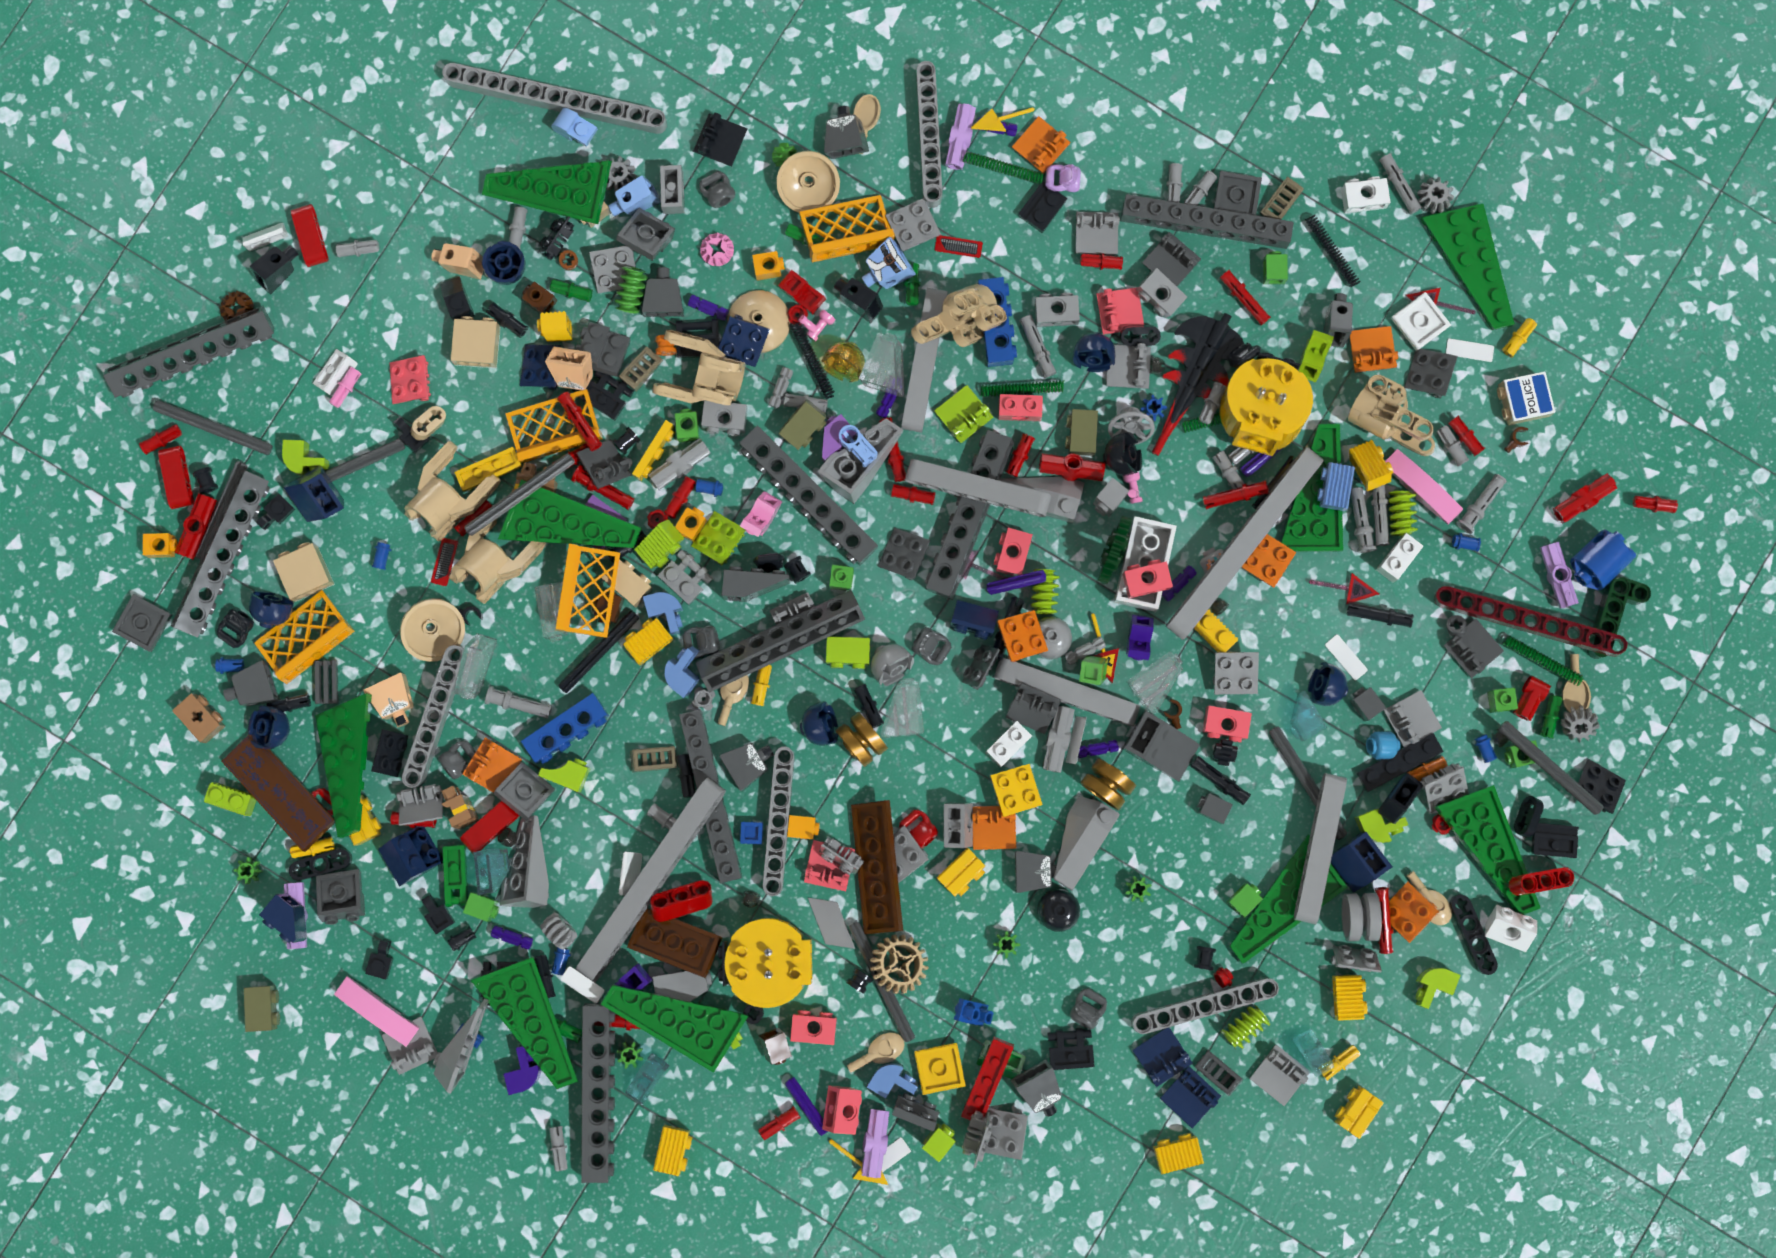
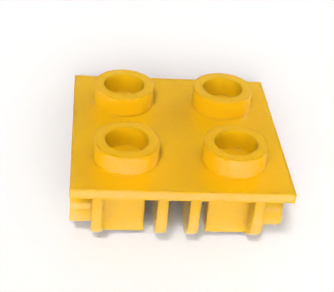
M1030 764L990 775L1003 817L1042 805Z

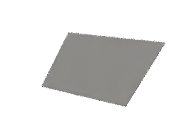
M808 898L825 944L855 949L838 903Z

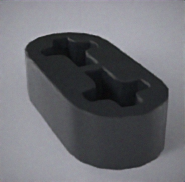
M1130 325L1122 328L1119 336L1126 346H1137L1139 343L1146 344L1145 346H1152L1159 342L1161 333L1154 325ZM1149 330H1152L1156 336L1149 340L1148 337H1142V334H1149ZM1131 331L1132 334L1138 335V337H1131V341H1128L1124 335Z
M1528 796L1523 800L1514 823V831L1517 834L1529 838L1535 833L1544 808L1541 800L1533 796Z

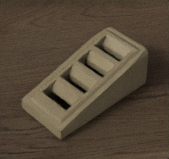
M1286 177L1260 214L1264 217L1281 220L1304 188L1291 178ZM1282 193V194L1285 195L1287 198H1289L1290 201L1288 202L1287 200H1285L1284 198H1282L1279 194ZM1275 200L1278 201V202H1279L1280 204H1282L1285 208L1282 209L1280 206H1278L1277 204H1275L1274 201H1275ZM1271 207L1278 213H1280V215L1277 216L1268 209Z
M646 347L624 369L619 378L637 392L662 363L663 359ZM646 355H648V356H650L655 362L652 364V363H650V362H649L646 358H644V357H645ZM641 361L649 366L647 370L639 364ZM636 367L643 372L642 376L634 371ZM629 375H634L638 380L635 382Z
M675 746L634 749L630 751L632 773L677 768ZM664 752H668L669 764H665ZM656 753H659L660 765L656 763ZM647 754L651 756V765L647 763ZM638 755H642V766H639Z

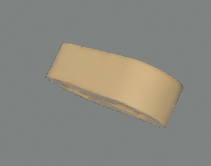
M432 406L412 424L410 432L413 438L425 440L443 425L446 418L445 411L438 406ZM438 414L440 416L439 419L435 418L432 422L430 421L432 415ZM424 425H426L424 431H417V428H422Z

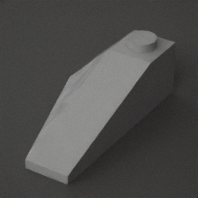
M884 419L865 432L864 437L878 453L877 458L867 467H863L858 458L851 451L849 452L844 448L838 453L836 451L830 455L817 471L818 474L838 494L855 504L903 433V429L888 419Z
M1063 477L1000 479L1002 482L1050 494L1052 498L1046 516L1073 524L1084 482L1078 480L1068 481Z
M1078 796L1067 814V822L1054 874L1055 881L1073 891L1120 815L1118 812L1102 802Z
M533 815L527 821L521 818L514 841L516 851L513 858H509L508 862L511 868L508 878L504 877L502 882L500 906L535 908L547 905L549 898L547 868L538 816Z
M487 999L482 1001L442 1053L438 1052L434 1059L433 1065H436L434 1075L446 1092L450 1094L465 1074L489 1001Z

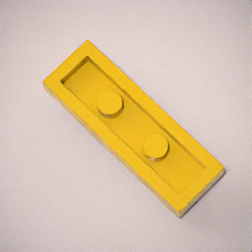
M665 420L633 471L632 475L639 481L649 477L648 475L653 470L651 465L655 460L658 461L664 452L662 448L666 441L669 443L674 437L675 431L673 430L675 427L669 421Z
M511 447L454 473L462 491L467 492L478 487L486 477L495 475L499 478L522 468V464L518 461L515 448Z

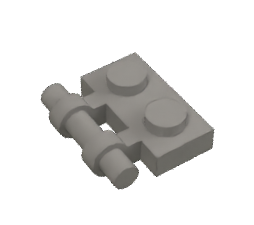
M681 550L677 554V557L682 560L680 565L678 566L674 561H671L658 574V577L690 605L703 591V588L698 583L703 580L709 584L713 577L708 574L709 571L705 567H701L694 561L695 558L691 554ZM687 567L696 573L693 579L684 572Z

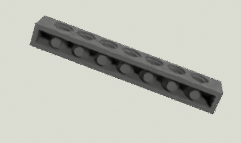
M1129 194L1125 196L1121 215V222L1287 249L1291 242L1294 224L1292 221Z
M263 305L105 369L103 376L114 397L122 396L124 398L133 394V390L138 388L142 390L147 389L153 385V382L160 379L162 382L167 381L175 373L181 372L183 374L191 371L195 365L201 364L203 366L213 361L212 358L217 356L221 358L233 353L232 350L237 348L241 350L246 349L252 345V342L257 340L261 342L266 341L272 337L275 328ZM253 326L256 331L254 333H247L244 327ZM233 334L236 339L228 341L224 335ZM206 342H213L216 348L208 349L204 344ZM193 350L196 356L188 357L185 351ZM173 358L176 364L169 365L165 362V359ZM153 366L156 369V372L149 373L146 371L145 367ZM133 374L136 380L129 381L125 375Z
M758 425L740 442L742 448L740 452L748 460L752 458L757 463L755 467L763 475L767 472L772 477L770 482L778 490L782 487L787 492L785 497L793 505L797 502L802 507L800 512L807 519L812 517L817 522L815 527L822 534L827 532L832 537L830 542L837 549L842 547L847 552L845 557L852 564L857 562L861 565L878 549V545ZM766 448L768 449V454L765 457H759L757 455L758 449ZM774 463H782L783 469L780 472H774L771 469ZM789 478H797L798 484L795 487H789L786 484ZM805 492L813 494V499L810 502H804L801 499ZM818 508H827L828 514L825 517H819L816 514ZM840 522L844 527L840 532H834L831 529L833 523ZM855 537L859 542L857 546L849 547L846 544L847 539Z
M988 430L986 435L981 437L979 454H975L971 466L973 469L971 474L979 475L982 471H988L989 475L987 478L1000 481L1014 445L1012 438ZM989 452H997L994 459L989 460L986 458ZM961 496L957 498L956 506L958 507L955 514L952 513L950 516L948 533H944L941 539V551L936 553L933 565L935 566L933 571L928 573L925 580V585H927L926 588L929 592L951 600L954 599L990 507L988 503ZM967 510H973L974 513L971 518H963ZM966 530L963 538H956L957 531ZM950 550H958L955 558H948ZM944 569L950 570V575L947 578L940 577V573Z
M241 470L171 623V627L197 638L199 634L203 635L208 624L205 621L208 615H212L216 608L214 601L217 595H221L225 588L224 579L226 575L230 576L234 568L232 562L235 556L240 555L243 548L241 542L244 536L247 537L251 531L252 525H250L253 517H257L261 509L259 505L260 500L268 494L270 489L267 486L268 480ZM247 490H251L254 495L253 499L249 502L244 500V493ZM239 509H242L245 513V517L241 521L235 519V512ZM229 529H234L236 536L233 540L228 541L226 532ZM224 548L227 551V556L225 559L219 560L217 552ZM212 568H216L218 571V576L215 579L210 580L208 577V571ZM202 588H208L209 596L206 599L199 597V591ZM198 607L200 615L198 618L192 619L190 611Z
M849 590L696 662L701 679L710 693L865 620V617L852 590Z
M702 710L679 714L697 789L706 778H710L720 786ZM722 798L706 821V828L720 883L741 879L743 876L724 798Z
M585 1003L583 1005L581 1183H608L611 1176H614V1163H611V1154H614L615 1143L611 1141V1132H614L615 1120L611 1119V1110L615 1108V1097H611V1088L615 1087V1075H611V1066H615V1053H611V1044H615V1031H611V1022H615V1013L602 1006L601 1003ZM594 1022H602L605 1030L602 1032L595 1030ZM594 1044H602L605 1049L604 1053L599 1054L595 1052ZM599 1065L603 1067L604 1075L595 1074L594 1066ZM594 1088H601L604 1091V1096H595ZM601 1110L604 1113V1118H595L593 1111ZM601 1132L604 1136V1140H595L593 1137V1133ZM593 1155H602L604 1158V1162H595L593 1159Z

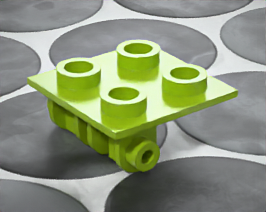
M968 385L934 410L960 444L994 418L989 412L990 409L987 405L982 404Z
M714 511L691 547L723 566L724 563H727V559L731 555L730 553H734V547H738L737 543L745 536L744 532L746 530Z

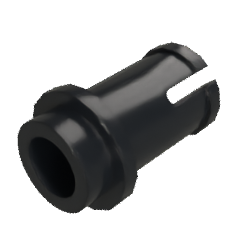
M468 926V928L457 935H451L447 942L453 951L461 950L460 947L477 937L472 932V928Z

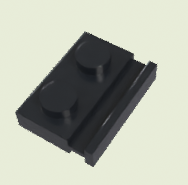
M1042 181L1018 213V217L1024 219L1025 222L1043 234L1068 198L1058 191L1048 189L1045 182Z
M1538 823L1537 829L1532 835L1531 854L1577 858V834L1579 827Z

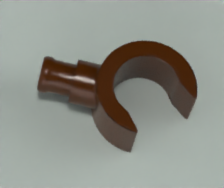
M1518 427L1512 431L1510 442L1504 450L1510 453L1516 447L1526 446L1528 442H1519L1516 439V433L1526 432L1529 429Z
M1169 700L1170 703L1177 706L1178 712L1174 716L1165 712L1162 714L1165 718L1171 719L1176 729H1180L1182 727L1179 716L1182 713V706L1177 700Z

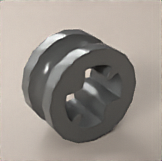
M1459 615L1451 616L1447 620L1448 633L1454 637L1456 635L1458 637L1463 636L1467 631L1465 619ZM1454 623H1458L1460 629H1455Z

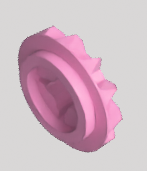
M717 232L709 234L702 240L700 252L703 260L709 265L722 266L727 264L733 257L734 246L732 240L726 234ZM721 243L720 248L724 253L716 252L713 255L714 250L710 245L717 246Z

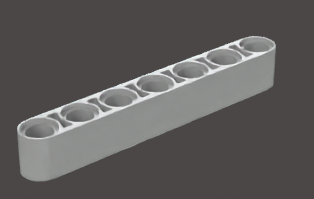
M922 61L917 66L916 79L923 198L928 207L935 208L942 202L936 69L932 62ZM928 70L931 72V75L925 77L921 75V72ZM928 90L932 92V95L925 97L922 95V92ZM931 111L934 115L932 117H925L923 113ZM932 131L935 135L932 138H927L924 133ZM932 151L936 156L934 158H927L925 154ZM928 172H935L937 177L929 179L926 174ZM935 192L938 194V198L933 200L928 198L927 195Z
M927 287L921 322L942 312V304L948 295V291ZM940 337L924 344L918 342L916 344L901 429L920 433L923 431Z
M915 459L910 460L905 477L906 482L1039 517H1046L1052 498L1050 494Z
M449 646L444 652L402 774V782L407 787H420L426 780L467 661V651L461 646ZM458 649L461 656L459 660L454 661L451 655L454 650ZM452 670L454 676L448 682L444 676L446 671ZM441 690H444L447 695L443 702H440L437 697ZM436 710L439 713L440 717L439 720L434 723L431 720L430 716L431 713ZM427 731H430L433 736L429 743L425 742L423 738ZM420 751L425 754V761L423 763H419L416 758ZM412 772L418 775V781L415 784L411 783L409 779Z
M1006 658L999 660L993 677L1016 687H1020L1021 683H1024L1061 699L1062 703L1134 727L1141 707L1130 701L1024 664L1011 662Z
M789 747L778 748L774 755L763 890L769 896L780 894L784 885L795 755ZM782 751H788L791 754L790 760L786 763L779 760V754ZM781 772H785L789 776V780L785 784H779L777 781V776ZM778 794L786 795L787 801L785 805L778 806L775 803V797ZM777 815H781L785 819L784 825L779 828L773 824V819ZM774 837H780L783 840V845L780 849L772 847L771 841ZM773 858H777L781 862V867L777 871H773L769 867V862ZM771 880H775L779 884V889L775 893L767 889V884Z
M1328 773L1323 775L1297 896L1294 920L1315 925L1318 922L1347 784L1346 777Z
M1270 978L1257 979L1138 1013L1133 1016L1131 1026L1140 1034L1151 1033L1273 998L1278 994L1279 986L1275 980ZM1266 982L1272 984V991L1268 994H1265L1262 990L1263 984ZM1245 988H1249L1252 992L1251 997L1247 1000H1244L1241 996L1242 990ZM1229 994L1231 1001L1228 1005L1223 1006L1220 1002L1221 996ZM1203 1000H1208L1210 1003V1008L1206 1012H1202L1199 1008L1200 1002ZM1187 1006L1189 1014L1181 1018L1178 1014L1179 1008ZM1166 1012L1168 1014L1167 1022L1159 1023L1157 1020L1158 1014ZM1139 1018H1146V1028L1141 1030L1137 1028L1136 1022Z

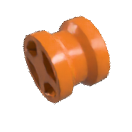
M665 335L655 337V342L658 345L656 355L671 356L677 354L675 345L665 340Z

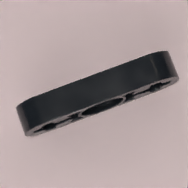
M337 849L295 861L289 867V875L292 879L300 881L348 867L352 863V854L346 849ZM341 853L347 857L342 865L341 862L331 863L328 856L331 855V859H335ZM320 858L326 861V868L323 871H319L315 867V862ZM310 861L311 870L302 872L301 877L300 874H295L298 865L300 867H308L309 864L307 862Z

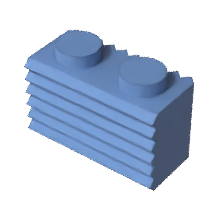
M1329 462L1326 468H1322L1320 480H1324L1323 487L1319 488L1317 494V501H1320L1319 507L1340 511L1348 509L1354 466Z

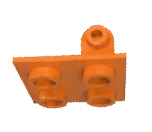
M1038 116L1014 143L1012 148L1044 174L1046 169L1054 163L1071 142L1065 138L1067 135L1062 130L1056 131Z
M1391 326L1354 330L1351 332L1350 343L1355 373L1397 368L1398 351L1394 349Z
M1267 534L1241 568L1274 588L1297 552Z
M1035 610L997 621L998 628H1000L1003 637L1002 640L1005 643L1004 646L1009 655L1008 658L1011 662L1048 651Z
M485 737L464 770L463 775L494 793L497 787L517 768L522 759Z
M1000 806L973 807V850L1016 849V813L1003 817Z
M1408 881L1389 901L1391 926L1409 943L1439 913L1437 906L1429 902Z

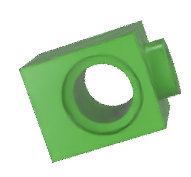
M1280 251L1269 252L1263 259V285L1285 284L1288 280L1287 254H1281Z
M692 409L680 410V413H675L678 442L698 440L700 434L697 412H693ZM686 420L693 422V426L688 430L682 428V424Z
M832 565L830 589L852 590L854 567Z
M1086 656L1081 663L1079 682L1101 685L1106 680L1108 659Z
M1515 688L1497 689L1487 692L1490 713L1518 709Z
M1536 740L1531 741L1537 747ZM1516 745L1505 748V761L1510 765L1511 769L1535 763L1526 754L1523 761L1519 760L1517 757L1519 748Z
M1244 883L1226 902L1241 917L1245 918L1263 898L1260 896L1261 891L1254 884L1249 886L1247 883Z
M470 892L463 913L490 922L492 918H496L500 907L497 906V900L476 892Z

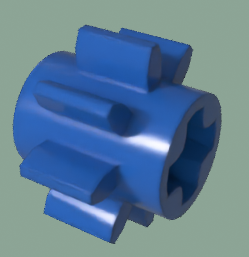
M1152 395L1149 401L1147 399L1142 401L1146 407L1140 408V411L1151 417L1155 423L1156 417L1163 419L1164 414L1161 411L1166 410L1167 406H1162L1163 398L1158 400ZM1151 405H1154V408H1158L1155 413H1153L1152 409H1149Z

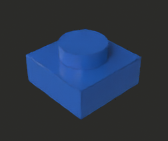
M741 822L740 844H762L763 823Z

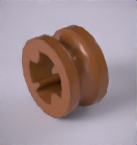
M565 250L559 255V263L563 269L573 270L578 265V257L573 251ZM565 256L574 257V260L571 261L572 265L567 266V263L563 264V261L566 260Z

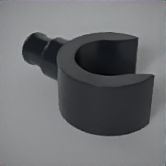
M467 607L465 610L458 609L464 619V623L469 626L470 623L467 620V615L471 611H476L479 618L483 620L482 612L476 607Z

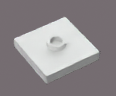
M1426 292L1391 317V320L1416 352L1451 326L1450 322Z

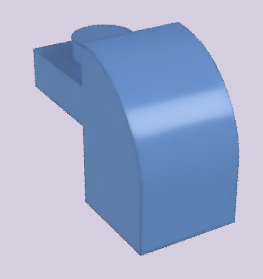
M664 592L643 596L649 618L654 619L666 615L670 633L672 635L681 633L680 627H683L680 614L676 615L675 612L682 611L683 608L674 596Z
M693 646L687 649L683 648L677 656L679 661L672 658L668 660L665 666L664 674L667 684L683 698L692 692L701 679L688 669V666L699 652Z
M889 1063L875 1071L867 1088L886 1099L894 1084H897L913 1095L918 1085L915 1084L916 1079L906 1073L904 1076L900 1075L904 1068L902 1065Z

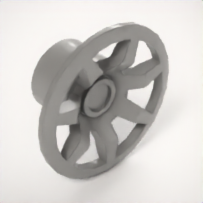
M1135 407L1124 408L1108 425V433L1111 438L1126 432L1136 433L1141 438L1137 440L1138 443L1136 444L1147 441L1155 430L1152 418ZM1143 418L1146 419L1149 422V424L1142 423ZM1112 427L1120 430L1114 434L1112 432ZM1141 429H1142V430H1148V429H1150V432H1149L1147 435H1145V434L1141 431Z

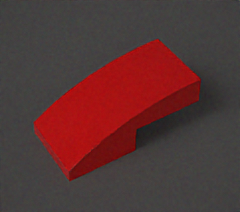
M793 270L778 285L789 297L799 305H802L812 315L826 300L824 295L810 286L805 279Z

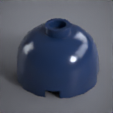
M500 241L486 249L483 255L482 266L486 275L492 281L500 285H510L522 277L525 272L526 261L524 254L517 245L507 241Z
M1094 332L1084 335L1074 347L1073 363L1080 369L1082 365L1083 367H1089L1087 369L1089 372H1103L1109 370L1110 365L1113 364L1114 366L1115 346L1110 338L1101 333Z
M254 591L251 593L249 611L251 616L260 622L259 625L261 627L272 628L273 625H281L289 619L294 602L285 596H282L281 600L274 596L275 593Z
M1322 662L1320 665L1323 666L1320 669H1315L1310 678L1308 692H1311L1312 698L1308 697L1311 703L1320 706H1332L1347 695V679L1345 673L1339 667Z
M826 701L814 704L805 710L802 722L800 723L802 735H805L811 743L819 746L834 744L838 740V734H835L834 727H838L837 718L832 706H826Z
M259 706L260 709L254 711L249 720L248 734L252 735L254 740L251 743L256 748L274 749L282 745L287 739L290 732L289 720L287 715L279 708Z

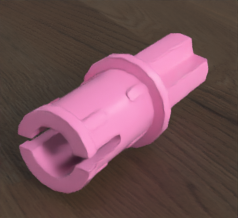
M349 367L341 382L337 383L339 387L329 403L339 408L348 393L353 392L352 388L362 374L353 367Z

